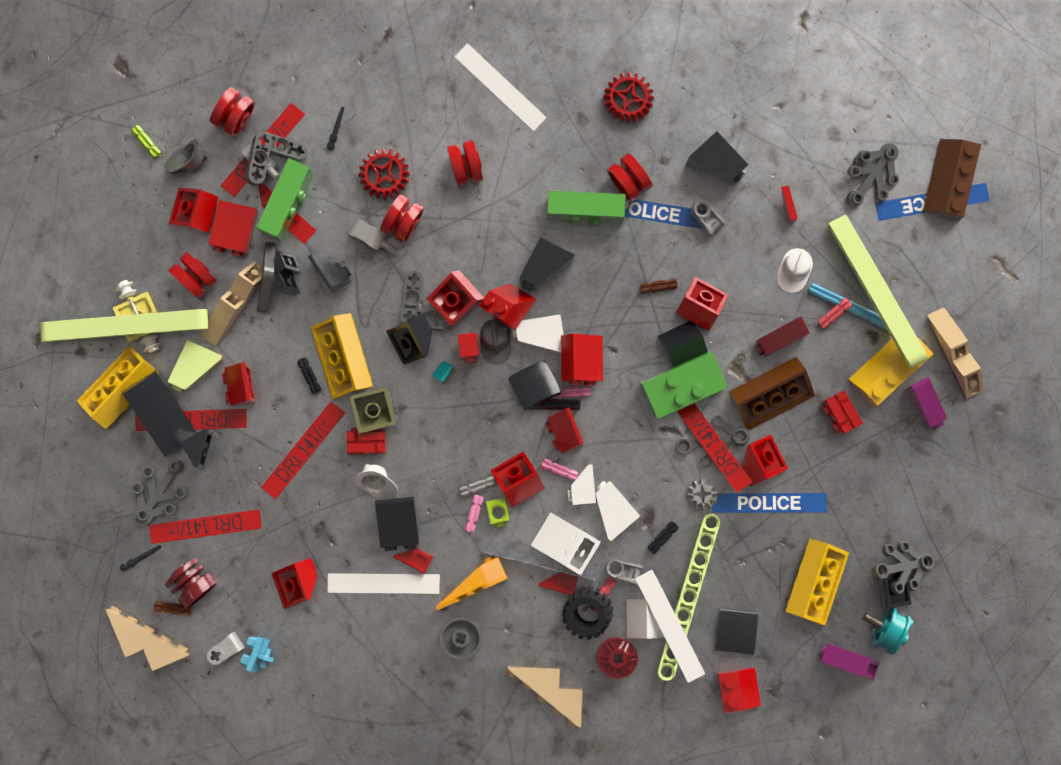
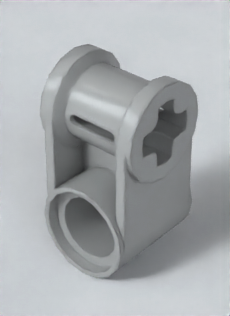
M698 201L692 205V216L710 237L714 235V232L719 227L726 225L724 219L707 201ZM698 205L704 207L705 212L703 215L697 212Z
M611 560L606 564L605 571L610 577L638 585L635 578L640 576L641 569L644 566ZM613 563L619 565L620 569L617 574L610 572V566Z
M233 632L208 651L207 660L210 664L221 665L244 650L245 646L235 632ZM214 652L221 653V655L219 656V661L212 659L214 657Z

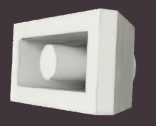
M592 464L588 465L571 485V490H567L568 502L572 501V506L596 503Z

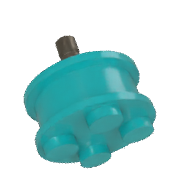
M890 608L881 620L865 613L862 619L877 627L873 635L872 645L885 648L890 655L896 654L899 647L906 644L909 638L907 633L913 624L910 616L906 615L903 617L897 613L895 608Z

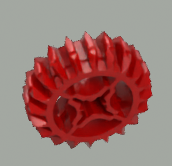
M628 72L627 77L620 73V80L614 76V83L608 82L610 88H605L604 92L607 94L603 95V99L608 101L604 103V107H610L607 110L608 114L614 112L613 119L620 116L619 122H622L623 118H627L626 123L629 124L630 118H633L634 123H636L637 116L643 120V113L647 115L650 113L648 108H652L653 104L649 101H654V96L650 95L653 93V89H647L650 83L643 84L645 77L638 80L637 73L634 75V78L631 77V72ZM630 84L627 90H616L622 85ZM635 87H638L642 91L644 100L640 99V96L636 95L634 91ZM632 90L630 101H628L627 105H625L627 94H629ZM613 96L622 102V109L616 106ZM641 105L639 109L627 112L630 106Z
M385 149L381 150L382 154L374 150L376 156L373 157L369 153L368 158L370 160H362L366 166H359V169L364 171L358 173L360 178H364L359 182L361 185L366 184L363 187L364 191L370 189L369 196L376 193V199L383 195V200H387V195L390 194V198L394 199V192L400 195L399 188L402 190L406 189L402 183H409V179L405 177L410 176V172L404 171L409 166L408 164H403L405 158L398 160L400 156L398 152L392 156L393 150L391 149L388 154H386ZM382 160L389 161L384 166L375 165V163ZM395 164L400 170L398 180L391 174ZM370 169L377 174L374 184L369 181ZM379 171L383 173L388 171L387 174L389 177L383 176L380 179L381 174L379 173ZM384 183L394 184L392 187L389 188H379V186L381 187Z

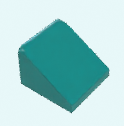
M442 361L433 373V377L441 383H445L454 371V366Z

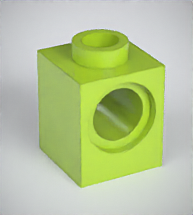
M505 498L486 501L490 524H495V528L505 526L506 521H510ZM495 508L503 509L504 515L502 518L497 519L493 516L492 513Z

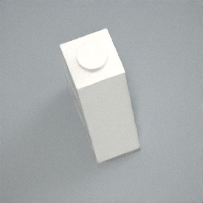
M560 315L522 320L516 330L512 329L513 339L517 338L518 343L561 354V335L564 334Z
M603 481L595 488L597 490L595 498L607 539L611 542L638 519L640 515L610 481L607 484Z

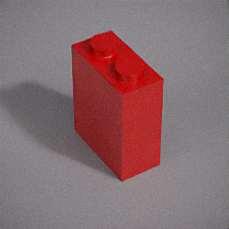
M219 200L208 243L213 247L212 250L224 253V250L231 251V255L242 257L243 254L248 255L259 212L257 208Z
M575 333L561 335V381L569 382V385H581L582 382L584 386H596V382H603V336Z

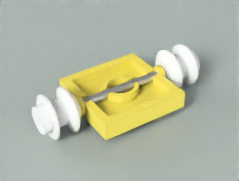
M125 280L117 284L118 287L115 291H120L119 299L126 300V302L113 307L116 316L158 313L149 292L133 297L137 291L131 289L133 282ZM158 335L126 336L129 343L144 337L140 344H145L144 352L149 354L158 351L161 343H157L155 340Z

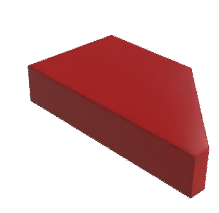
M787 185L781 187L784 210L788 224L795 222L798 217L790 188Z
M418 548L394 554L393 558L425 574L433 556Z
M559 572L539 583V586L572 595L578 577Z

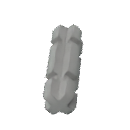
M491 476L486 478V480L469 484L468 487H461L459 491L461 497L464 498L470 496L469 494L471 493L473 495L486 490L488 487L492 488L497 483L495 478Z

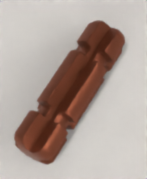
M675 278L668 281L659 280L652 281L649 284L648 282L640 284V290L643 294L649 293V291L658 292L678 288L677 279Z
M155 601L153 607L155 612L164 611V613L182 614L184 616H190L192 613V607L186 610L181 604Z

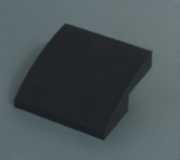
M280 250L275 253L274 272L279 292L293 296L299 294L300 290L294 275L300 273L294 255Z
M545 360L526 367L509 377V381L524 410L540 406L543 401L559 396L562 392Z
M720 609L715 650L754 654L758 613Z

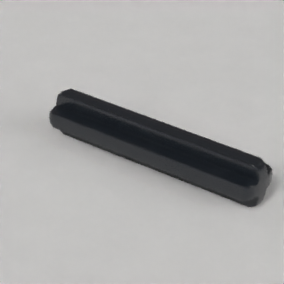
M548 399L543 401L542 405L531 409L564 410L570 407V410H579L580 400Z

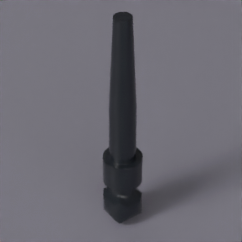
M341 107L333 132L330 134V142L327 144L329 150H333L335 147L334 142L337 141V133L345 107Z
M161 544L134 559L131 558L127 563L121 564V571H126L128 567L135 566L137 562L162 548Z

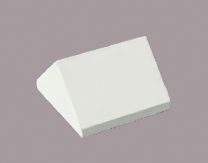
M626 599L627 638H665L646 599Z

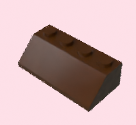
M940 139L922 212L957 221L964 218L982 144L963 139Z
M797 357L729 391L733 405L747 430L815 396L807 370Z

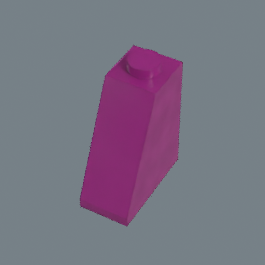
M929 377L905 389L927 429L933 428L936 430L944 425L943 421L947 417Z
M828 643L821 652V662L874 681L880 662Z

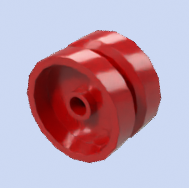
M231 87L224 92L216 103L209 122L218 128L224 126L225 133L235 137L251 117L255 108V101L247 96L241 98V93Z
M473 140L463 142V155H461L457 144L447 146L457 187L467 185L466 172H469L474 183L483 181L481 160Z
M627 153L620 159L621 166L614 163L606 171L619 192L625 194V199L632 203L639 197L638 190L645 193L653 187V184L639 162L631 154Z
M400 194L384 217L380 230L387 235L395 231V240L404 244L417 227L424 212V207L417 203L409 207V198Z
M186 251L180 257V261L187 268L184 270L174 263L168 271L199 300L205 294V289L198 283L202 281L207 287H212L217 279L209 273L210 270L197 258L194 259Z

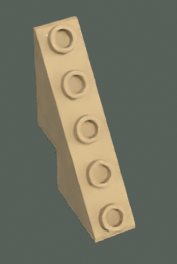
M254 261L237 275L230 290L219 299L208 320L209 329H204L201 333L203 338L217 346L260 287L263 271L262 265Z
M945 308L928 314L927 317L966 399L983 392L981 368L970 354L969 343Z
M111 606L110 609H105L125 657L144 650L152 671H155L190 656L187 653L188 649L180 644L175 646L170 643L172 641L165 635L158 636L154 634L155 630L147 625H144V627L137 624L138 620L134 617L121 615L120 609Z
M508 666L506 671L508 675L513 679L518 677L522 680L521 685L529 692L533 689L538 694L536 697L544 704L546 702L550 703L553 706L551 710L558 716L563 714L567 717L568 720L566 722L574 729L577 726L581 727L582 689L559 688V668Z

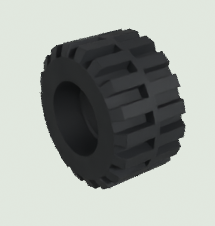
M590 586L588 589L582 587L579 591L575 590L566 601L562 611V616H564L563 624L567 623L566 629L568 631L571 629L573 636L578 634L579 639L586 637L587 640H591L593 636L598 638L608 628L613 618L612 612L614 609L613 606H610L612 603L611 599H606L607 594L605 592L603 595L600 593L601 589L597 588L595 591ZM578 606H592L598 613V619L595 621L582 619L578 613Z

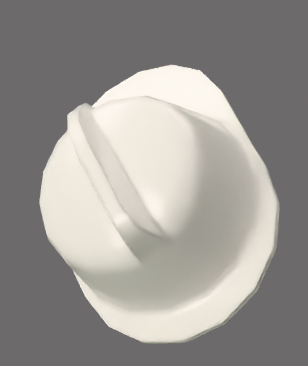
M797 248L791 249L786 253L777 274V282L782 290L794 293L800 291L805 286L813 265L812 257L808 252Z
M365 464L362 472L355 478V483L358 487L378 500L394 499L398 494L396 484L387 477L385 469L381 466Z

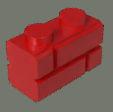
M477 333L459 334L458 344L461 360L465 361V364L476 363V359L480 358Z
M845 390L822 402L824 405L822 410L827 417H831L833 421L831 425L836 433L843 435L863 424Z
M352 427L351 431H346L347 455L387 454L386 431L382 430V428L360 434L357 427Z

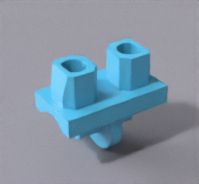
M249 637L246 645L253 650L251 656L247 654L242 656L240 664L245 666L247 671L259 673L261 667H266L267 661H274V658L269 656L272 650L268 648L271 640L262 637Z

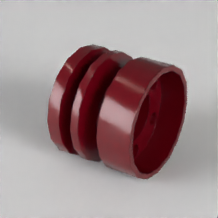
M196 558L177 568L164 584L167 588L176 584L171 590L172 594L179 591L183 592L178 601L186 610L201 600L217 584L209 573L202 577L199 576L204 569L202 565L195 570L193 569L199 563Z
M612 637L601 643L597 649L596 660L599 668L605 675L610 678L621 679L634 672L638 663V654L636 648L628 640L621 637ZM621 653L622 656L620 658L622 659V661L620 663L618 661L614 663L613 655H619Z

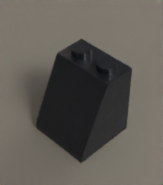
M716 131L689 156L686 165L731 184L734 181L738 183L745 176L748 163Z
M540 237L519 278V283L522 285L521 288L532 292V290L537 292L571 265L575 254Z
M415 497L375 501L380 548H385V551L397 550V546H404V549L416 548V544H420Z

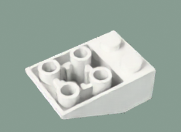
M550 512L531 546L581 575L601 542Z

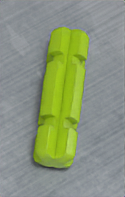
M139 125L132 128L131 132L137 137V140L145 150L149 151V155L153 159L157 158L161 152L146 133H143L142 128Z

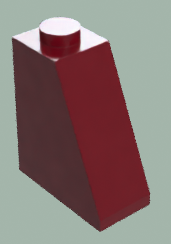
M800 316L759 338L756 341L757 345L755 347L759 355H763L766 358L805 338L810 332Z

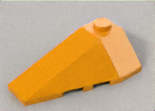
M493 556L482 560L484 564L480 565L435 607L438 611L508 579L499 558L494 559Z

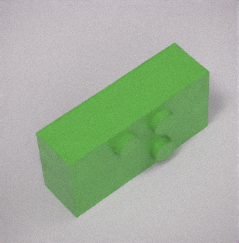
M288 158L256 227L261 234L282 243L299 204L302 205L306 199V194L304 193L313 176L310 167Z
M548 191L547 220L570 221V224H581V221L589 222V225H600V222L623 223L625 217V194Z
M707 352L640 382L654 417L657 419L728 388L713 352Z

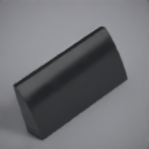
M156 370L122 391L123 396L164 457L182 446V441L197 433Z

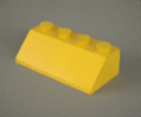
M351 313L333 316L310 327L332 400L361 392L373 386Z
M918 338L929 359L933 352ZM891 339L848 380L873 407H876L923 363L910 369L893 339Z
M129 345L77 402L92 419L107 429L129 407V403L123 396L122 391L156 369Z
M809 539L785 612L825 626L849 552L821 541Z

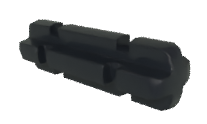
M307 358L299 359L297 363L299 368H302L301 372L307 384L310 385L311 393L320 392L321 387L316 382L317 379L312 368L309 367Z
M671 521L666 526L667 528L663 529L654 539L655 541L650 543L647 548L651 553H657L660 549L659 547H662L672 536V533L679 529L675 522Z

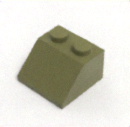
M388 387L349 396L359 434L396 425Z

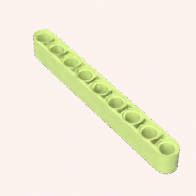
M843 215L828 223L832 235L908 367L911 369L927 361L928 357L848 217Z
M207 309L40 322L41 342L209 329Z
M714 514L705 515L701 520L674 610L677 619L678 613L681 610H685L688 613V618L685 621L678 619L686 637L720 526V520ZM709 517L713 518L716 522L713 528L706 526V519ZM702 536H707L710 539V544L707 547H703L700 544ZM701 554L705 559L704 563L700 566L694 561L695 556ZM692 573H696L699 576V581L696 584H692L689 581V576ZM688 591L693 594V600L689 603L683 599L684 593ZM665 640L657 667L658 676L665 681L674 678L678 667L676 658H668L666 654L670 648L667 640ZM665 666L671 668V674L668 677L661 675V669Z

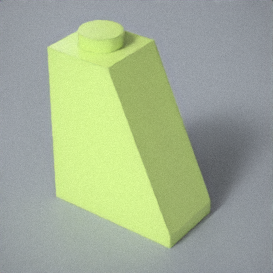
M187 340L168 380L172 384L171 388L181 393L183 389L189 391L222 363L225 357Z

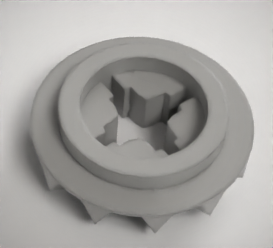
M698 479L692 482L687 490L689 503L694 508L700 510L712 507L718 497L716 486L706 479ZM701 486H703L704 492L711 493V495L705 496L704 503H702L700 496L694 495L700 492Z

